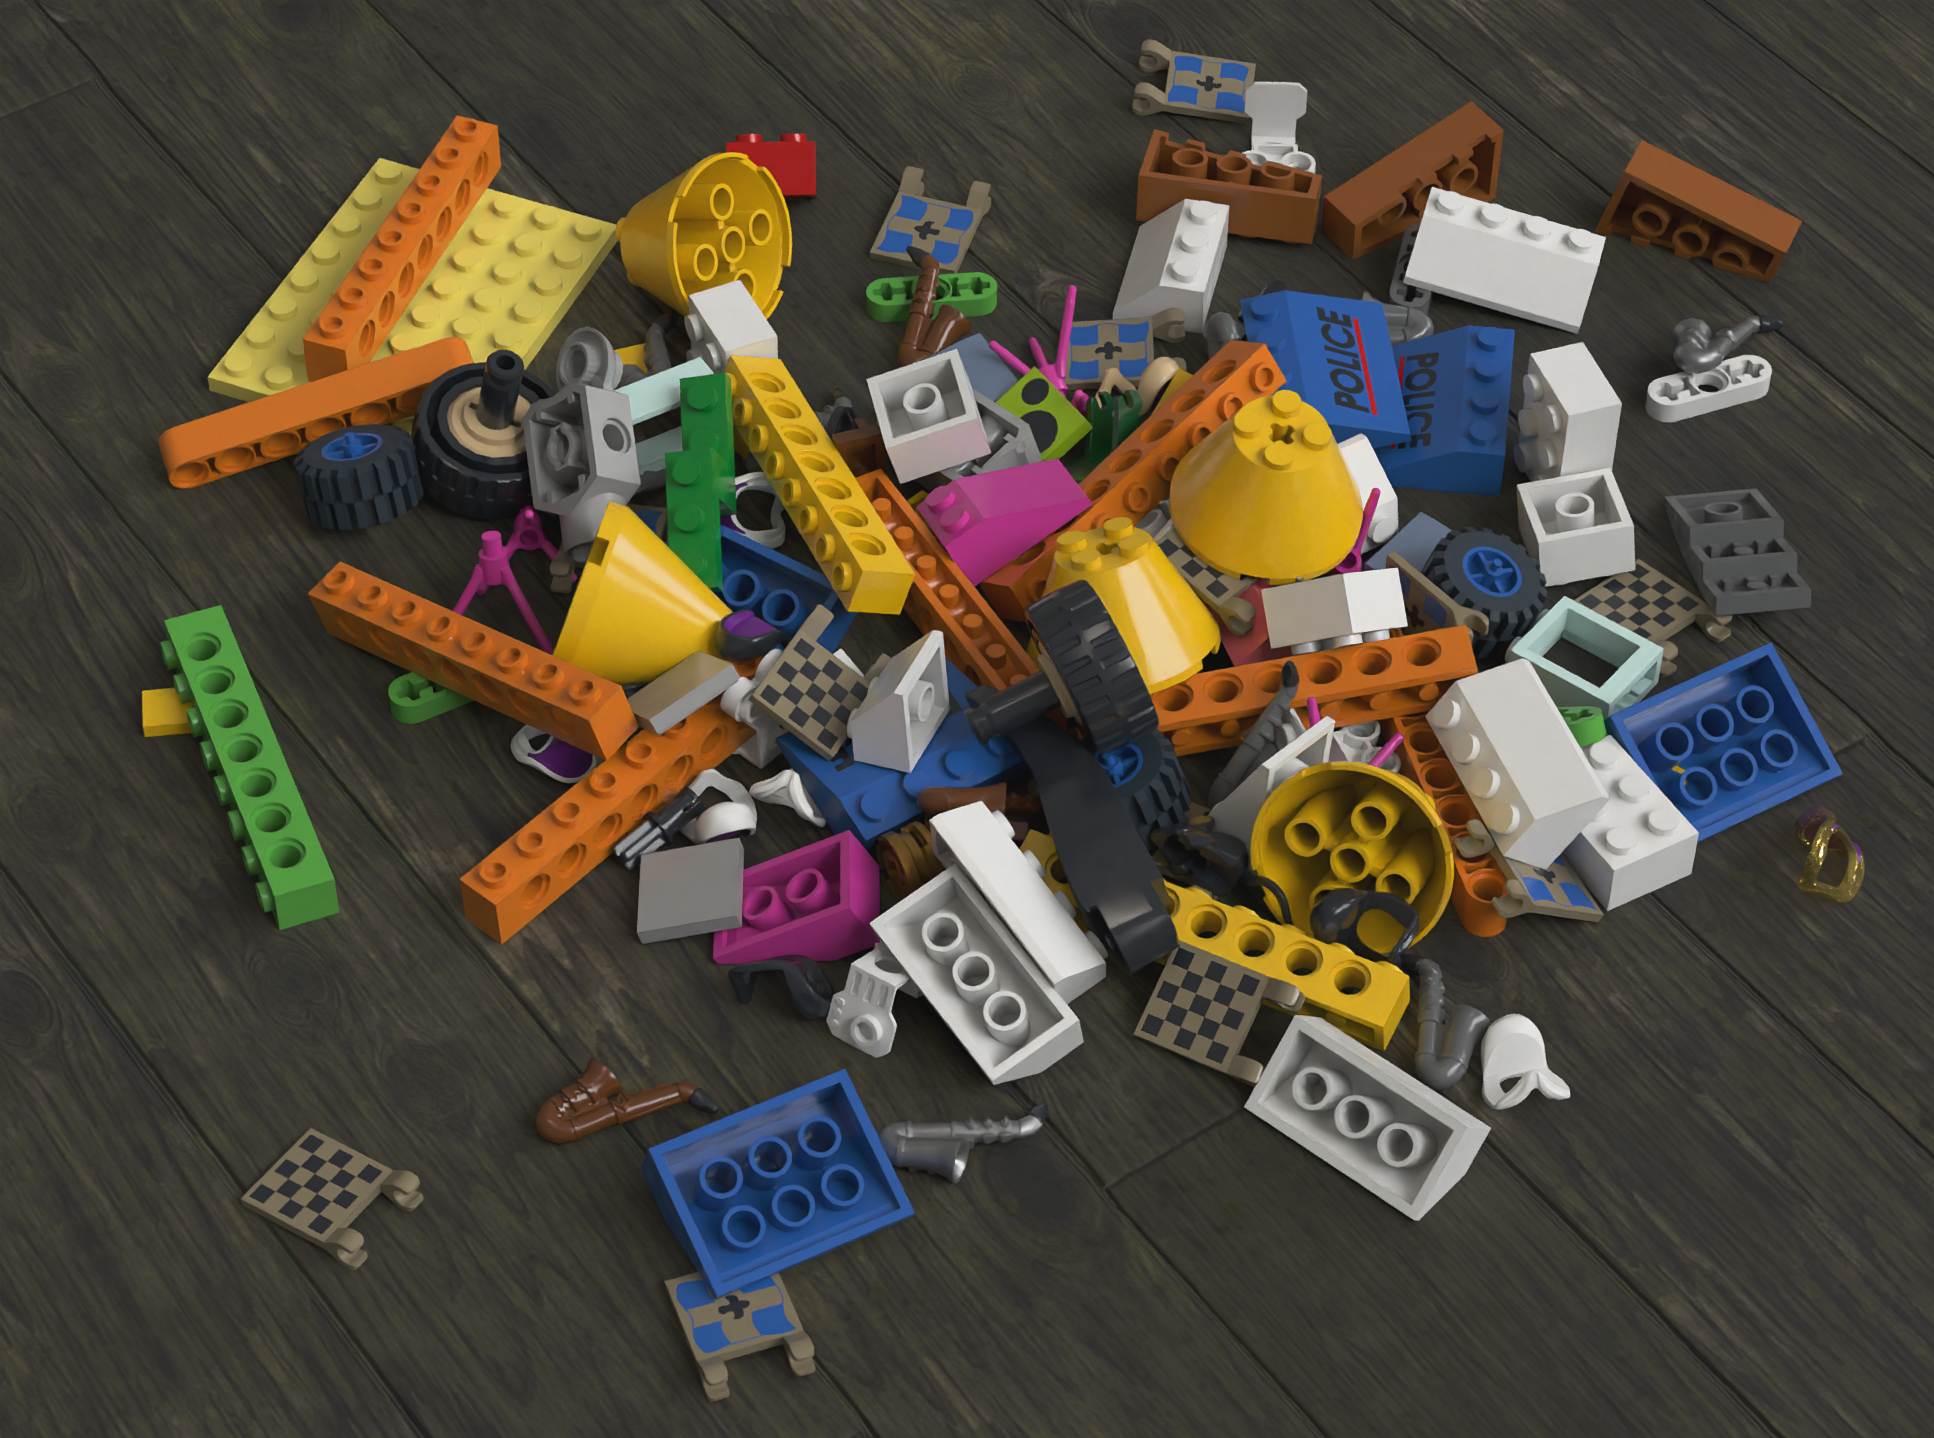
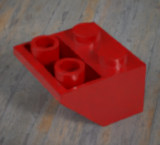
M740 134L735 135V142H726V152L748 155L747 159L752 161L757 167H765L776 180L784 199H816L815 141H807L806 134H780V142H763L762 135Z

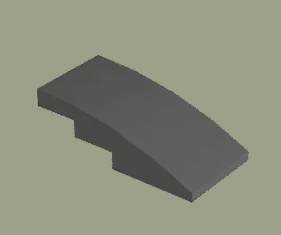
M1757 489L1664 497V506L1686 565L1703 598L1716 616L1811 607V588L1797 573V553L1783 538L1784 519Z

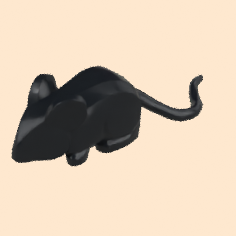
M1208 815L1197 816L1185 822L1156 828L1150 832L1151 840L1158 846L1164 857L1173 862L1169 870L1174 875L1179 876L1189 873L1193 875L1192 883L1219 897L1232 891L1240 883L1250 887L1264 886L1277 898L1285 924L1294 926L1289 904L1282 889L1271 879L1251 873L1248 868L1249 852L1242 840L1233 835L1212 831L1215 826L1214 817Z

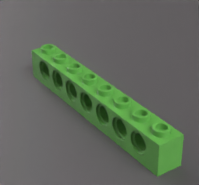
M219 605L164 620L167 640L160 642L164 664L167 671L173 669L177 671V674L173 675L175 690L180 696L181 704L190 701L193 707L186 709L192 735L194 738L198 736L203 737L204 742L199 743L206 770L208 772L216 770L218 776L213 777V782L221 806L230 804L232 811L227 812L230 830L235 841L243 839L246 846L241 847V853L248 876L258 875L260 882L255 883V888L263 913L273 912L279 930L338 914L339 907L335 879L222 606Z

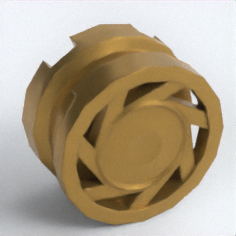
M918 821L903 827L899 834L890 831L877 838L878 842H882L876 845L880 869L886 868L890 877L886 883L899 901H902L945 871V867L932 852L929 830Z

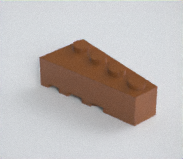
M1154 129L1138 175L1136 221L1148 222L1184 199L1209 201L1230 205L1228 233L1237 234L1243 238L1261 237L1281 240L1287 244H1312L1319 220L1322 175L1272 161H1267L1258 166L1252 164L1246 157V154L1230 150L1227 155L1222 156L1205 151V143L1188 139L1185 145L1168 141L1169 133Z

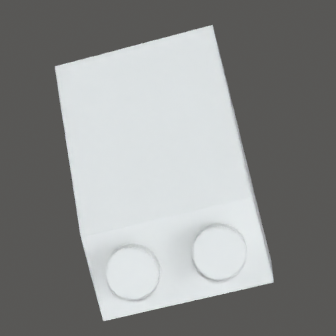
M1329 716L1323 718L1261 764L1224 801L1216 804L1208 815L1215 819V826L1212 831L1233 835L1244 842L1249 852L1248 868L1255 875L1258 874L1257 870H1252L1250 845L1258 813L1272 792L1287 778L1307 767L1328 762L1335 720Z

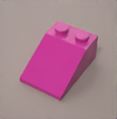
M1058 459L955 479L946 486L934 489L927 496L926 500L916 507L951 558L975 587L1093 504Z
M848 830L744 869L742 927L714 932L713 959L718 964H745L784 955H804L814 961H835L873 947L875 943H880V938L870 927V922L880 916L879 865L852 832Z

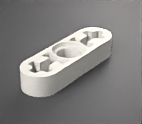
M1742 355L1724 360L1718 367L1707 372L1695 374L1683 371L1652 381L1648 387L1645 405L1646 412L1655 420L1676 422L1759 399L1768 392L1772 368L1761 357ZM1712 385L1720 391L1713 393L1700 390L1698 386Z

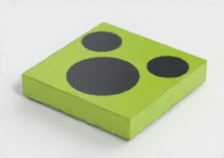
M1035 366L995 402L1029 424L1042 458L1041 462L1053 459L1059 460L1093 429L1084 416Z

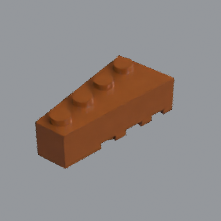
M1472 101L1325 195L1321 230L1354 260L1403 239L1405 230L1410 225L1421 223L1432 187L1453 191L1462 196L1486 203L1496 199L1504 130Z
M1642 140L1625 169L1595 232L1610 236L1612 231L1631 236L1630 243L1647 248L1650 243H1655L1675 249V256L1691 260L1692 257H1703L1712 260L1716 268L1770 283L1802 221Z

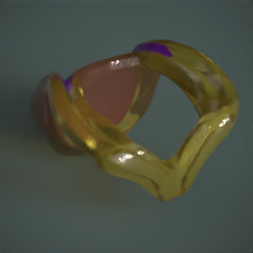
M1812 805L1805 809L1795 822L1797 835L1811 849L1810 854L1806 857L1804 870L1797 878V885L1804 892L1820 895L1840 903L1848 902L1855 897L1863 881L1865 870L1863 852L1856 843L1851 841L1844 829L1835 824L1837 819L1833 812L1822 806ZM1825 856L1849 858L1846 874L1838 887H1833L1816 880Z

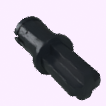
M684 786L677 795L656 812H646L643 815L644 821L613 846L612 851L618 863L625 869L631 870L640 863L641 855L653 853L662 844L666 846L674 842L673 836L705 811L702 801L696 804L692 802L698 798L697 794L689 787Z

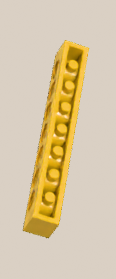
M730 355L724 372L731 378L733 423L848 612L900 615L915 573L781 359Z
M1030 829L1019 850L1022 853L1030 850L1035 855L1046 873L1042 880L1053 894L1060 890L1068 898L1077 913L1073 920L1081 931L1086 934L1089 929L1082 917L1069 884L1058 882L1066 876L1051 833L1045 835ZM1163 878L1170 904L1165 908L1169 915H1171L1170 917L1180 941L1268 977L1293 984L1305 995V1001L1298 1013L1285 1010L1265 999L1262 1004L1292 1016L1320 1017L1354 1040L1380 1051H1385L1410 1002L1409 975L1403 974L1398 967L1385 961L1372 962L1355 955L1351 949L1335 942L1331 944L1323 943L1308 937L1301 929L1293 925H1277L1260 918L1247 907L1239 905L1234 907L1213 900L1206 892L1194 887L1184 889L1166 882ZM1206 931L1217 933L1212 938L1198 937L1200 933ZM1250 950H1261L1265 952L1263 955L1258 957H1249L1244 955L1246 952ZM1171 952L1155 962L1166 965ZM1300 968H1307L1313 971L1305 976H1298L1292 973ZM1346 987H1356L1361 990L1353 995L1340 992V990Z

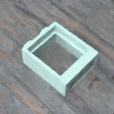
M698 357L614 391L629 395L632 424L634 425L680 407L681 378L714 373L703 359ZM681 426L635 444L639 475H643V472L648 470L659 471L666 469L665 453L682 451Z
M1564 596L1551 610L1545 609L1539 614L1533 628L1524 637L1518 636L1512 641L1507 649L1505 661L1510 663L1522 658L1530 661L1556 707H1599L1605 720L1610 715L1639 703L1658 683L1664 648ZM1562 637L1619 669L1599 688L1542 656Z

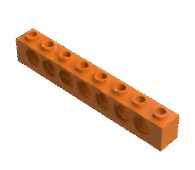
M456 116L304 336L303 346L308 381L313 382L371 362L500 170L501 157L498 125Z
M1230 340L1078 484L1093 505L979 583L1000 618L1026 622L1024 610L1028 605L1041 599L1043 596L1054 554L1058 548L1056 539L1061 534L1069 531L1085 532L1101 528L1106 521L1117 517L1130 518L1133 527H1135L1170 493L1173 474L1189 450L1247 403L1257 398L1271 396L1287 381L1265 343Z
M880 468L856 477L855 479L915 573L903 609L925 636L933 630L943 632L945 657L977 687L988 685L1002 691L1039 672L1040 669ZM1060 708L1045 714V716L1067 731L1066 717Z
M341 561L308 593L328 634L601 759L608 761L639 727L620 685Z
M1461 625L1196 673L1190 678L1167 689L1152 693L1150 696L1159 719V725L1156 729L1164 734L1165 739L1170 740L1178 757L1241 745L1243 732L1254 725L1278 692L1281 670L1288 660L1293 661L1300 678L1295 698L1289 704L1290 709L1294 708L1306 731L1310 729L1306 702L1309 697L1316 698L1320 720L1329 716L1335 720L1334 728L1430 711L1457 680L1478 674L1467 626ZM1077 727L1078 738L1080 740L1084 737L1082 736Z
M760 656L744 662L727 660V662L733 664L740 677H746L751 681L755 678L756 670L763 657ZM724 692L661 735L643 729L618 749L608 761L602 762L459 879L465 918L502 945L613 853V846L644 821L643 815L646 812H656L677 795L684 786L689 787L701 771L717 767L753 737L757 731L745 722H738L722 711L720 703Z

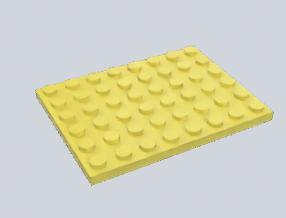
M382 158L378 159L209 374L208 384L210 391L242 401L252 402L310 383L308 381L304 354V336L420 169ZM487 188L371 362L444 338L458 337L465 340L474 363L486 362L487 357L497 350H509L520 356L524 363V370H526L617 243L616 224ZM414 415L385 425L402 428V431H407L411 436Z

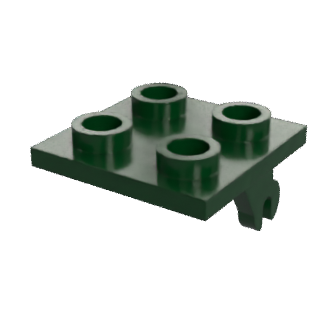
M1125 390L1129 404L1128 407L1123 396H1115L1113 399L1111 394L1106 391L1098 392L1102 404L1101 409L1095 397L1087 399V421L1093 429L1086 434L1085 452L1063 464L1077 484L1084 480L1141 425L1139 412L1142 407V401L1136 391Z

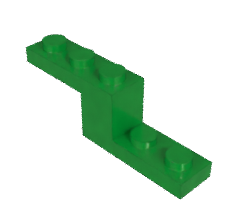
M725 372L680 379L682 451L665 453L669 548L713 593L723 592L720 517L737 515L731 378Z

